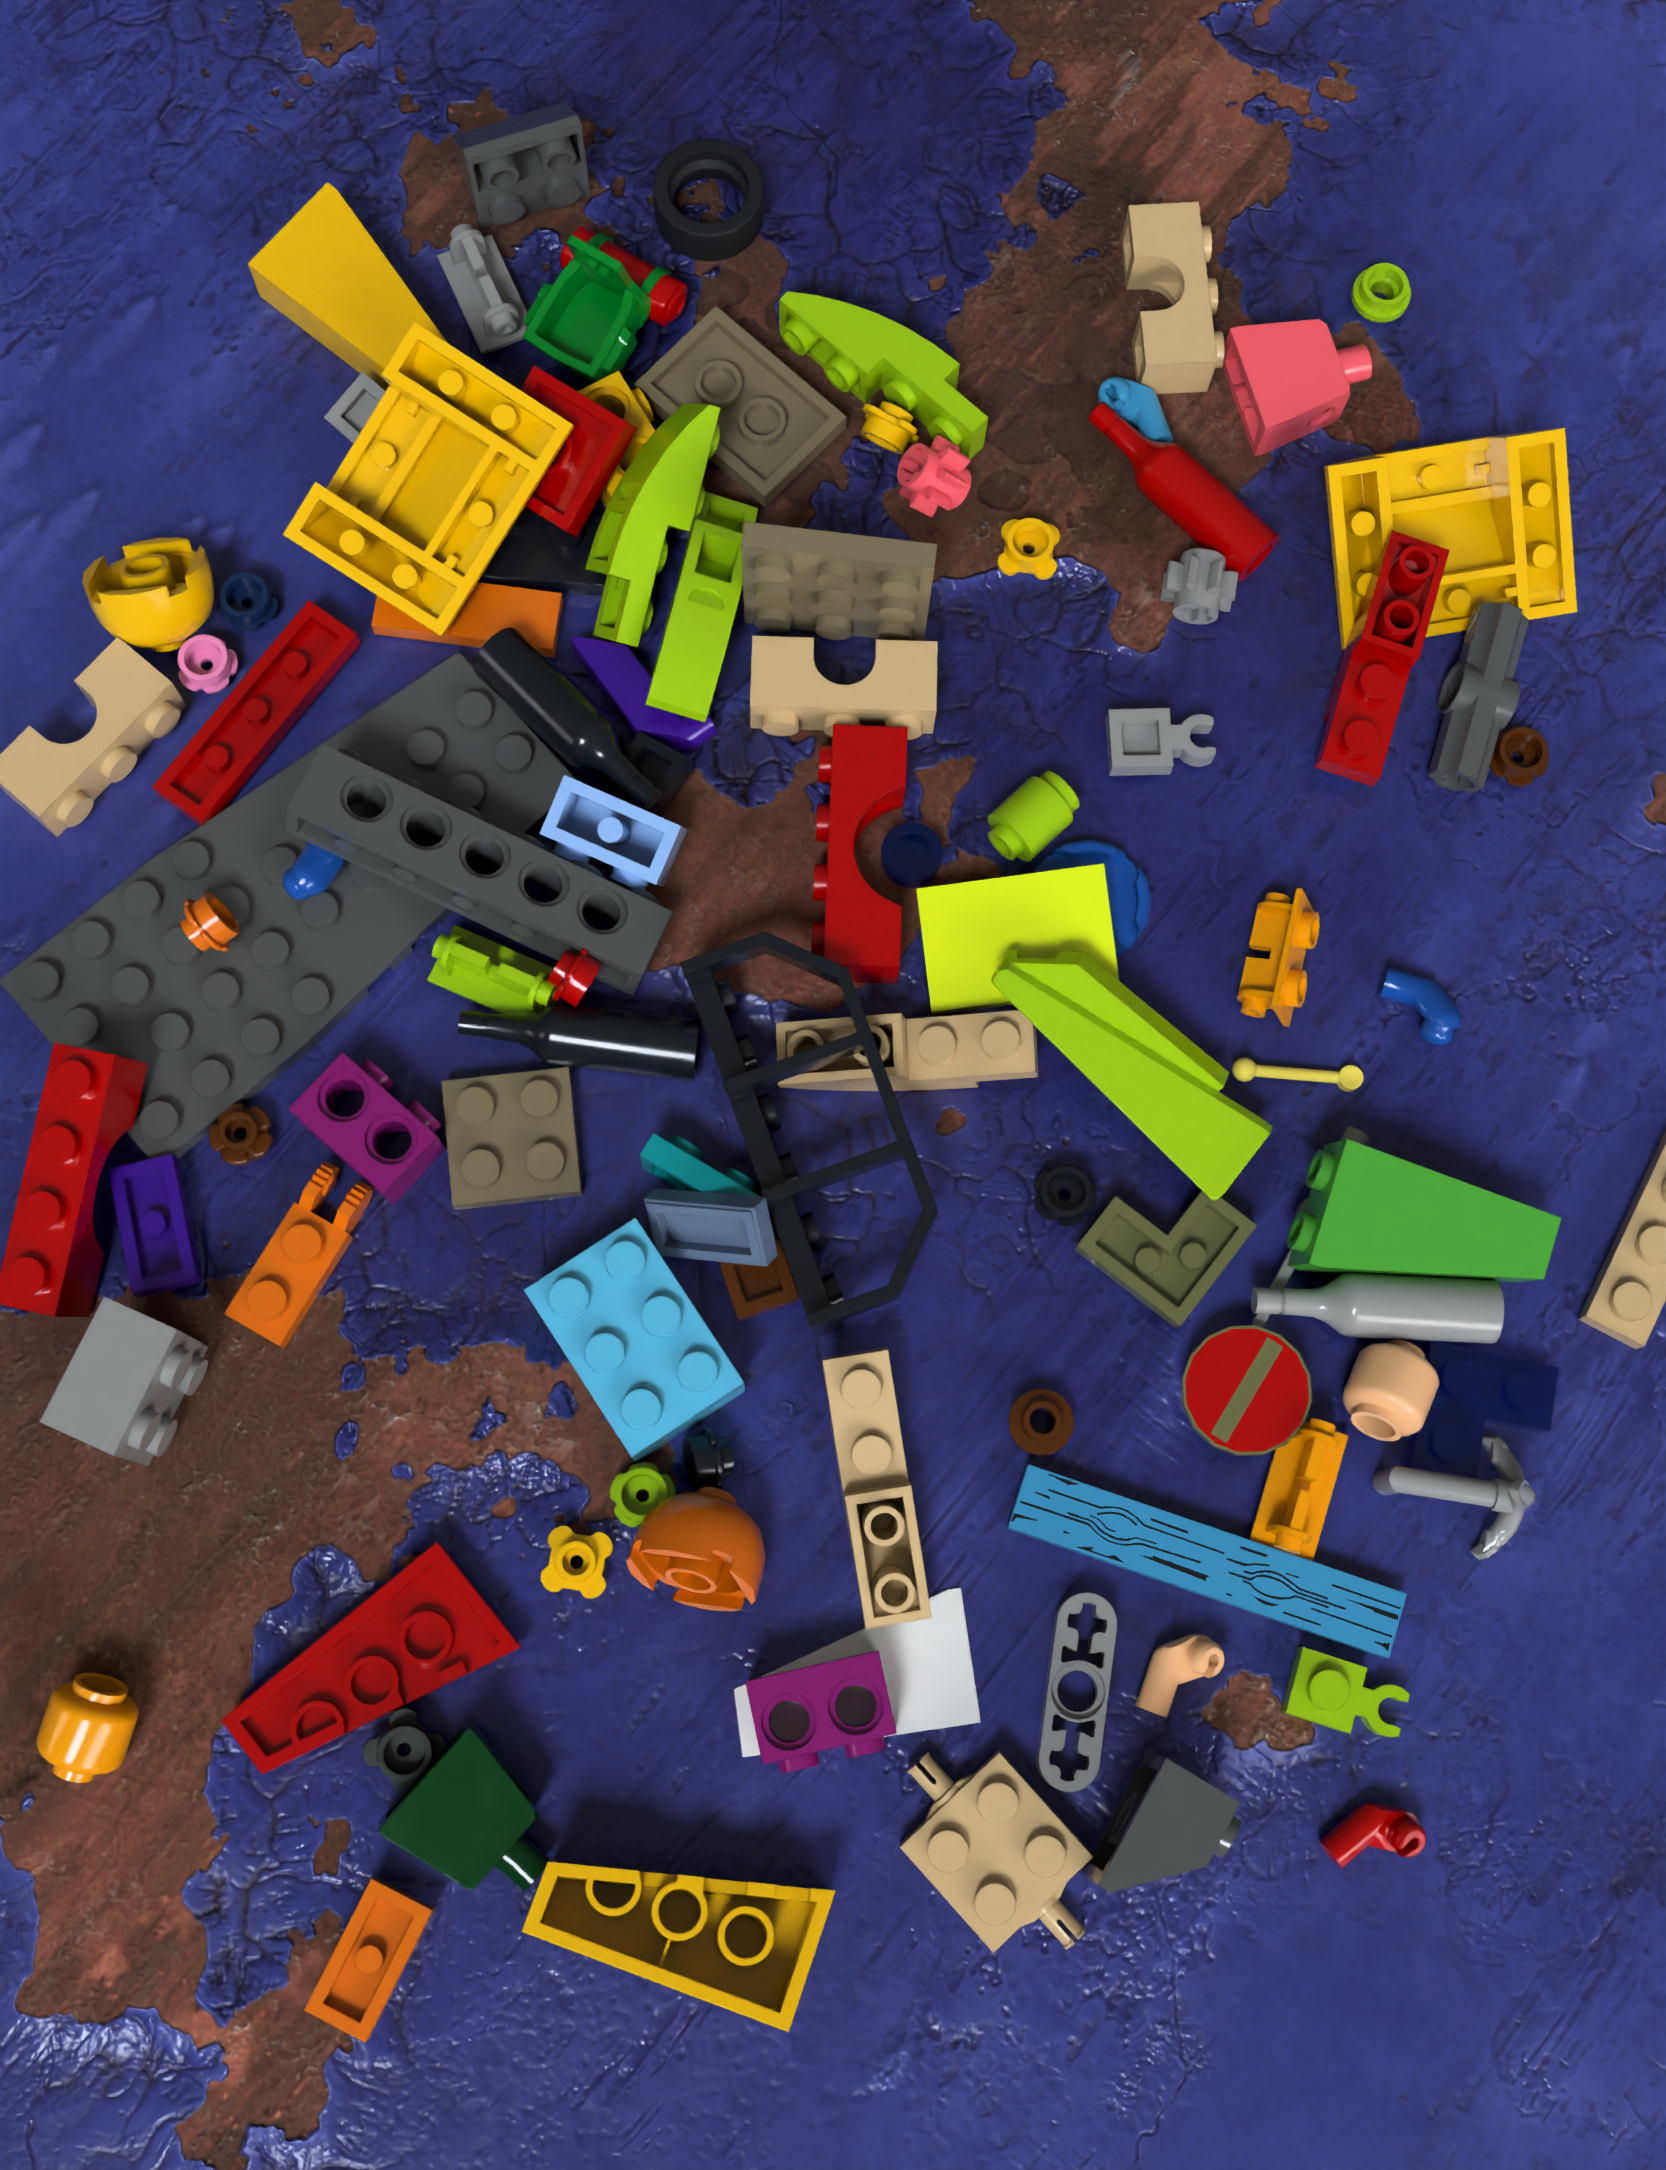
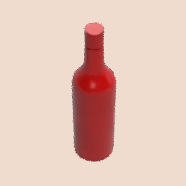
M1105 402L1100 403L1090 414L1088 421L1104 435H1107V438L1129 459L1133 467L1136 486L1140 493L1201 548L1214 550L1222 554L1226 558L1225 570L1238 572V582L1248 578L1271 554L1280 541L1281 536L1184 448L1173 442H1157L1144 437L1128 422L1121 419V416Z

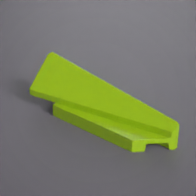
M1009 950L1003 956L991 978L992 984L1211 1200H1218L1270 1135L1273 1127L1264 1119L1219 1092L1225 1086L1229 1072L1085 952L1061 951L1055 959L1023 958L1019 954V950Z

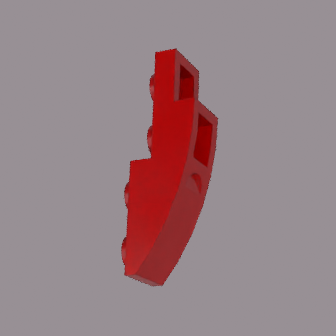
M1393 530L1388 535L1363 597L1336 675L1323 721H1326L1327 724L1314 767L1371 787L1380 779L1412 666L1420 658L1450 550Z

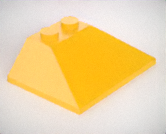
M413 322L381 374L389 384L388 389L328 486L325 488L317 482L313 484L283 535L439 636L444 637L574 426L421 325Z
M1565 428L1478 437L1367 455L1324 466L1341 650L1345 651L1373 571L1386 539L1392 530L1450 550L1425 637L1466 631L1473 608L1481 602H1504L1522 609V614L1529 620L1577 612Z

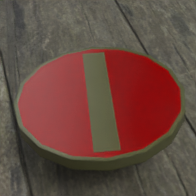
M1257 1325L1229 1326L1207 1336L1189 1355L1181 1377L1182 1406L1193 1429L1212 1447L1236 1456L1264 1455L1286 1445L1304 1426L1312 1403L1311 1375L1299 1351L1280 1334Z

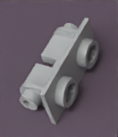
M470 224L456 226L450 233L452 239L449 244L450 250L437 255L483 356L524 340L523 335L527 327L523 321L527 311L492 235L483 237L482 233L474 230Z

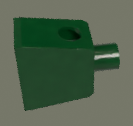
M470 1719L430 1762L427 1770L413 1781L380 1818L377 1830L390 1842L471 1891L495 1867L523 1892L538 1878L545 1869L547 1862L550 1861L546 1854L523 1835L539 1815L537 1803L482 1731Z

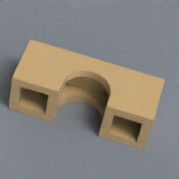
M1199 202L1129 205L1121 235L1126 290H1153L1164 295L1172 304L1171 307L1163 310L1140 311L1132 340L1136 382L1151 388L1156 394L1207 392L1215 368H1222L1225 354L1222 331H1214L1212 315L1216 314L1218 308L1216 278H1208L1206 263L1210 262L1212 254L1211 228L1209 225L1202 226Z
M752 636L751 728L762 729L765 733L773 736H790L798 733L799 730H821L826 735L832 737L833 724L908 727L907 740L916 739L922 734H933L937 712L938 641L876 639L874 666L871 672L857 683L841 685L827 680L817 670L814 662L813 637Z
M119 637L74 680L90 704L97 709L95 724L86 736L72 743L59 744L45 739L29 725L0 754V788L57 838L67 827L71 828L78 825L89 815L93 808L94 800L111 783L121 781L133 770L137 762V756L155 738H162L172 731L180 719L181 711L187 706L173 683Z

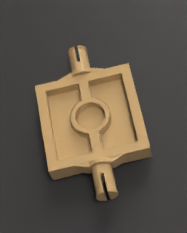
M999 1750L975 1773L960 1778L955 1782L935 1762L929 1752L919 1758L920 1764L936 1781H933L917 1762L907 1770V1773L911 1774L934 1802L926 1819L900 1843L902 1851L993 1953L1020 1927L1035 1922L1038 1918L1059 1940L1065 1950L1075 1944L1074 1938L1058 1920H1061L1078 1940L1083 1936L1086 1928L1079 1923L1059 1898L1067 1882L1093 1858L1089 1849Z

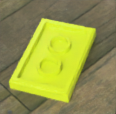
M1104 863L916 889L930 1006L933 1015L1013 1005L991 981L1000 961L1009 950H1019V954L1023 958L1055 959L1061 951H1083L1119 980Z

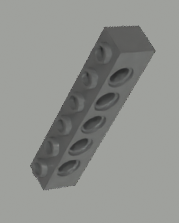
M321 743L287 805L285 832L557 961L560 960L566 949L578 956L581 949L585 948L589 950L587 952L589 956L603 964L595 979L633 996L673 912L661 906L660 901L651 893L639 888L625 889L604 879L603 874L596 867L583 861L572 860L569 862L548 852L546 847L536 838L519 832L510 834L489 824L488 819L476 809L466 805H456L454 807L431 796L429 790L421 783L407 777L393 778L373 768L372 764L364 756L349 749H339L337 751ZM357 803H368L375 806L381 814L373 818H361L355 815L349 807ZM418 830L432 833L439 843L429 847L415 844L408 834ZM473 858H483L490 861L497 871L489 875L478 874L468 866L467 861ZM532 885L543 886L553 894L555 900L547 903L537 902L528 896L525 888ZM591 912L602 914L609 920L612 928L604 931L596 930L585 922L583 915Z

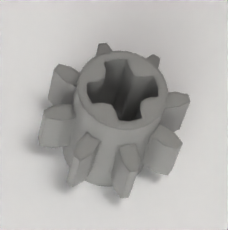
M1203 548L1187 550L1182 553L1180 563L1175 561L1168 562L1167 572L1164 573L1160 600L1174 602L1172 613L1183 622L1200 625L1215 622L1218 619L1219 610L1223 612H1230L1231 603L1235 601L1239 573L1225 571L1226 558L1219 552Z

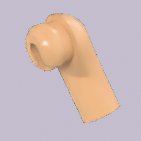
M1190 1634L1159 1646L1151 1657L1135 1706L1167 1718L1179 1684L1203 1676L1211 1678L1222 1670L1225 1657L1221 1646L1206 1635Z

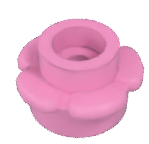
M201 634L189 638L181 646L178 653L177 664L181 669L178 673L179 679L186 688L194 692L200 689L204 690L207 694L221 692L229 686L230 676L235 675L238 670L236 653L232 649H227L226 643L222 639L211 635ZM210 661L213 663V667L210 670L202 669V665L205 662Z

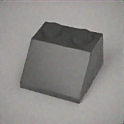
M1145 1752L1092 1851L1093 1858L1084 1866L1081 1874L1109 1893L1207 1867L1213 1854L1222 1858L1234 1842L1241 1821L1235 1818L1234 1814L1241 1802L1168 1758Z

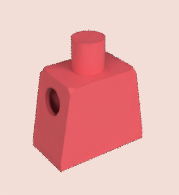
M1320 319L1230 328L1224 344L1225 354L1222 368L1254 457L1263 455L1333 424L1340 418L1350 397L1349 384L1368 380L1372 375V361L1368 348L1364 344L1336 350L1327 323Z

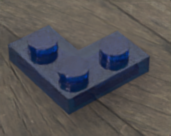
M1437 1341L1425 1343L1423 1351L1425 1359L1435 1368L1439 1378V1387L1422 1429L1410 1435L1406 1467L1477 1478L1485 1422L1537 1433L1550 1431L1559 1367Z

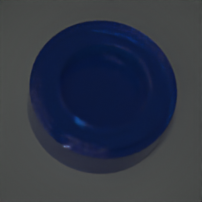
M919 823L898 825L883 840L880 854L882 870L887 878L898 886L904 888L922 887L930 883L937 876L942 863L943 847L937 834L925 825Z

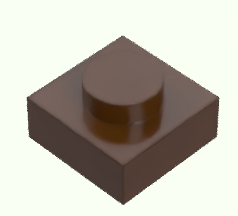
M779 1237L775 1238L778 1256L768 1266L718 1262L738 1322L797 1303L800 1300Z

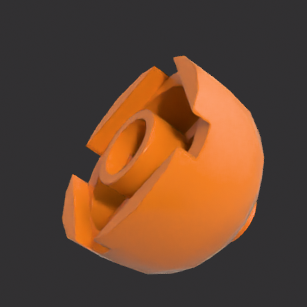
M703 1487L698 1492H684L662 1499L643 1519L634 1536L626 1563L629 1572L642 1585L653 1591L657 1580L667 1585L681 1588L675 1592L674 1601L710 1611L734 1612L742 1610L745 1597H747L751 1605L756 1601L763 1577L766 1556L760 1528L743 1508L736 1505L737 1501L733 1495L718 1488Z

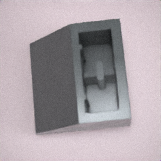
M565 102L452 135L459 171L480 229L495 224H511L524 215L551 207H566L580 198L591 195L582 124L578 114Z

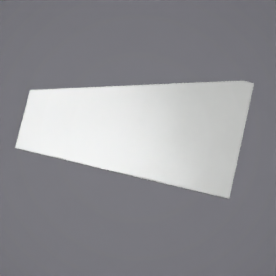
M961 1588L948 1589L929 1598L932 1618L870 1629L864 1628L761 1676L764 1677L878 1650L897 1732L888 1736L981 1723ZM746 1684L734 1689L742 1757L760 1755L747 1688ZM852 1685L839 1693L836 1699V1710L839 1717L845 1723L862 1725L868 1722L874 1715L876 1701L873 1694L867 1688ZM783 1701L777 1704L771 1713V1727L778 1737L788 1741L797 1740L808 1731L809 1715L806 1709L798 1702Z

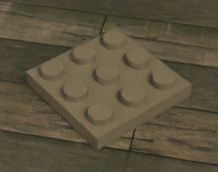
M744 522L741 544L744 623L755 624L760 630L770 633H784L791 628L815 631L820 637L830 640H845L851 636L876 638L878 640L924 641L937 544Z

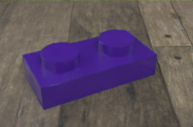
M168 1154L108 1169L131 1293L139 1298L203 1282L179 1159L173 1154Z

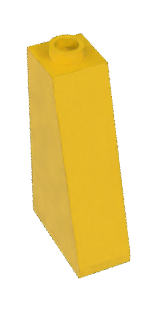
M328 182L248 262V267L261 298L360 374L363 371L385 391L388 389L389 384L381 374L413 322H416L447 342L344 198Z

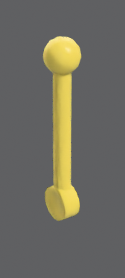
M1244 1057L1237 1059L1232 1067L1233 1076L1242 1082L1250 1081L1254 1077L1335 1083L1341 1090L1346 1092H1352L1359 1088L1364 1079L1362 1071L1354 1065H1347L1339 1071L1258 1065L1252 1059Z

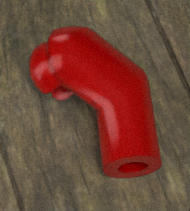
M1368 1802L1358 1806L1319 1841V1844L1328 1856L1343 1869L1367 1846L1397 1852L1399 1856L1405 1858L1414 1857L1422 1851L1426 1844V1832L1419 1824L1417 1817L1406 1809Z

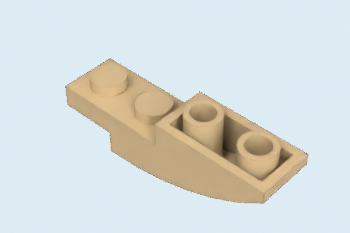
M1019 1010L905 1019L902 1013L866 1016L893 1091L977 1088L981 1081L1038 1077L1036 1027ZM843 1017L776 1023L777 1061L856 1033L852 1018ZM864 1051L778 1082L780 1088L878 1091Z
M883 1347L822 1357L832 1437L865 1628L870 1629L932 1618L888 1349Z

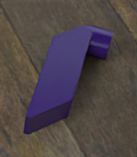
M579 636L570 639L574 656L633 737L636 736L638 731H641L672 749L692 750L717 735V730L709 715L704 723L645 705L651 677L626 644Z

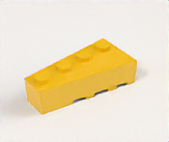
M547 1862L521 1932L789 2032L836 1891Z

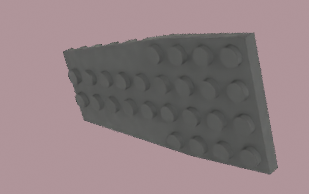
M455 653L322 743L337 751L339 749L355 751L364 756L372 764L373 768L393 778H411L425 786L431 796L454 807L456 805L472 807L482 813L488 819L489 824L510 834L519 832L533 836L543 826V818L549 812L564 775L575 779L522 719L476 675L473 670L474 667L460 653ZM320 745L208 820L204 826H199L150 859L0 979V984L52 1045L55 1042L148 1063L134 1127L126 1132L149 1159L173 1154L178 1159L209 1134L210 1126L217 1123L219 1120L218 1116L235 1103L245 1105L313 1049L370 993L367 989L389 967L394 970L414 951L412 945L435 923L440 926L454 912L344 860L342 869L328 888L320 895H311L306 900H297L285 891L283 875L286 870L293 866L294 861L307 847L304 840L285 832L287 805ZM357 803L349 807L355 815L361 818H373L381 814L375 806L368 803ZM418 830L408 834L409 838L420 846L429 847L439 843L438 839L427 831ZM473 858L467 861L468 866L478 874L489 875L497 871L496 867L486 859ZM208 892L216 896L230 910L239 924L240 933L229 941V950L223 952L210 947L207 951H202L189 940L180 925V921L186 917L184 914V902L187 899L196 901Z

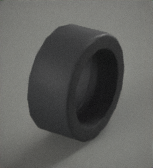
M701 139L682 144L669 153L655 173L653 186L654 214L661 236L675 251L693 260L715 262L734 257L749 247L762 228L764 214V183L758 165L743 149L721 140ZM705 178L720 179L736 186L743 195L741 210L729 219L715 223L695 222L681 215L676 209L674 202L675 196L680 189L690 182Z

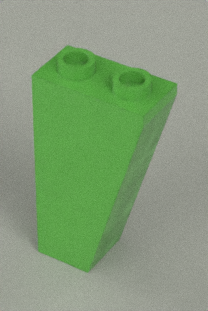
M1344 1139L1324 1145L1323 1150H1319L1314 1155L1309 1165L1306 1185L1311 1188L1304 1212L1300 1211L1296 1215L1288 1233L1287 1246L1293 1249L1288 1267L1299 1271L1359 1272L1495 1279L1499 1282L1543 1280L1561 1217L1355 1141Z

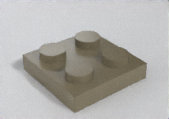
M569 1067L441 1081L452 1206L455 1210L583 1196L572 1078Z

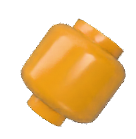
M81 1673L75 1676L74 1681L63 1683L55 1688L49 1698L36 1739V1746L41 1756L54 1765L52 1770L56 1776L70 1782L86 1783L92 1781L94 1775L107 1774L121 1766L139 1715V1709L135 1701L127 1695L129 1689L126 1684L103 1674Z

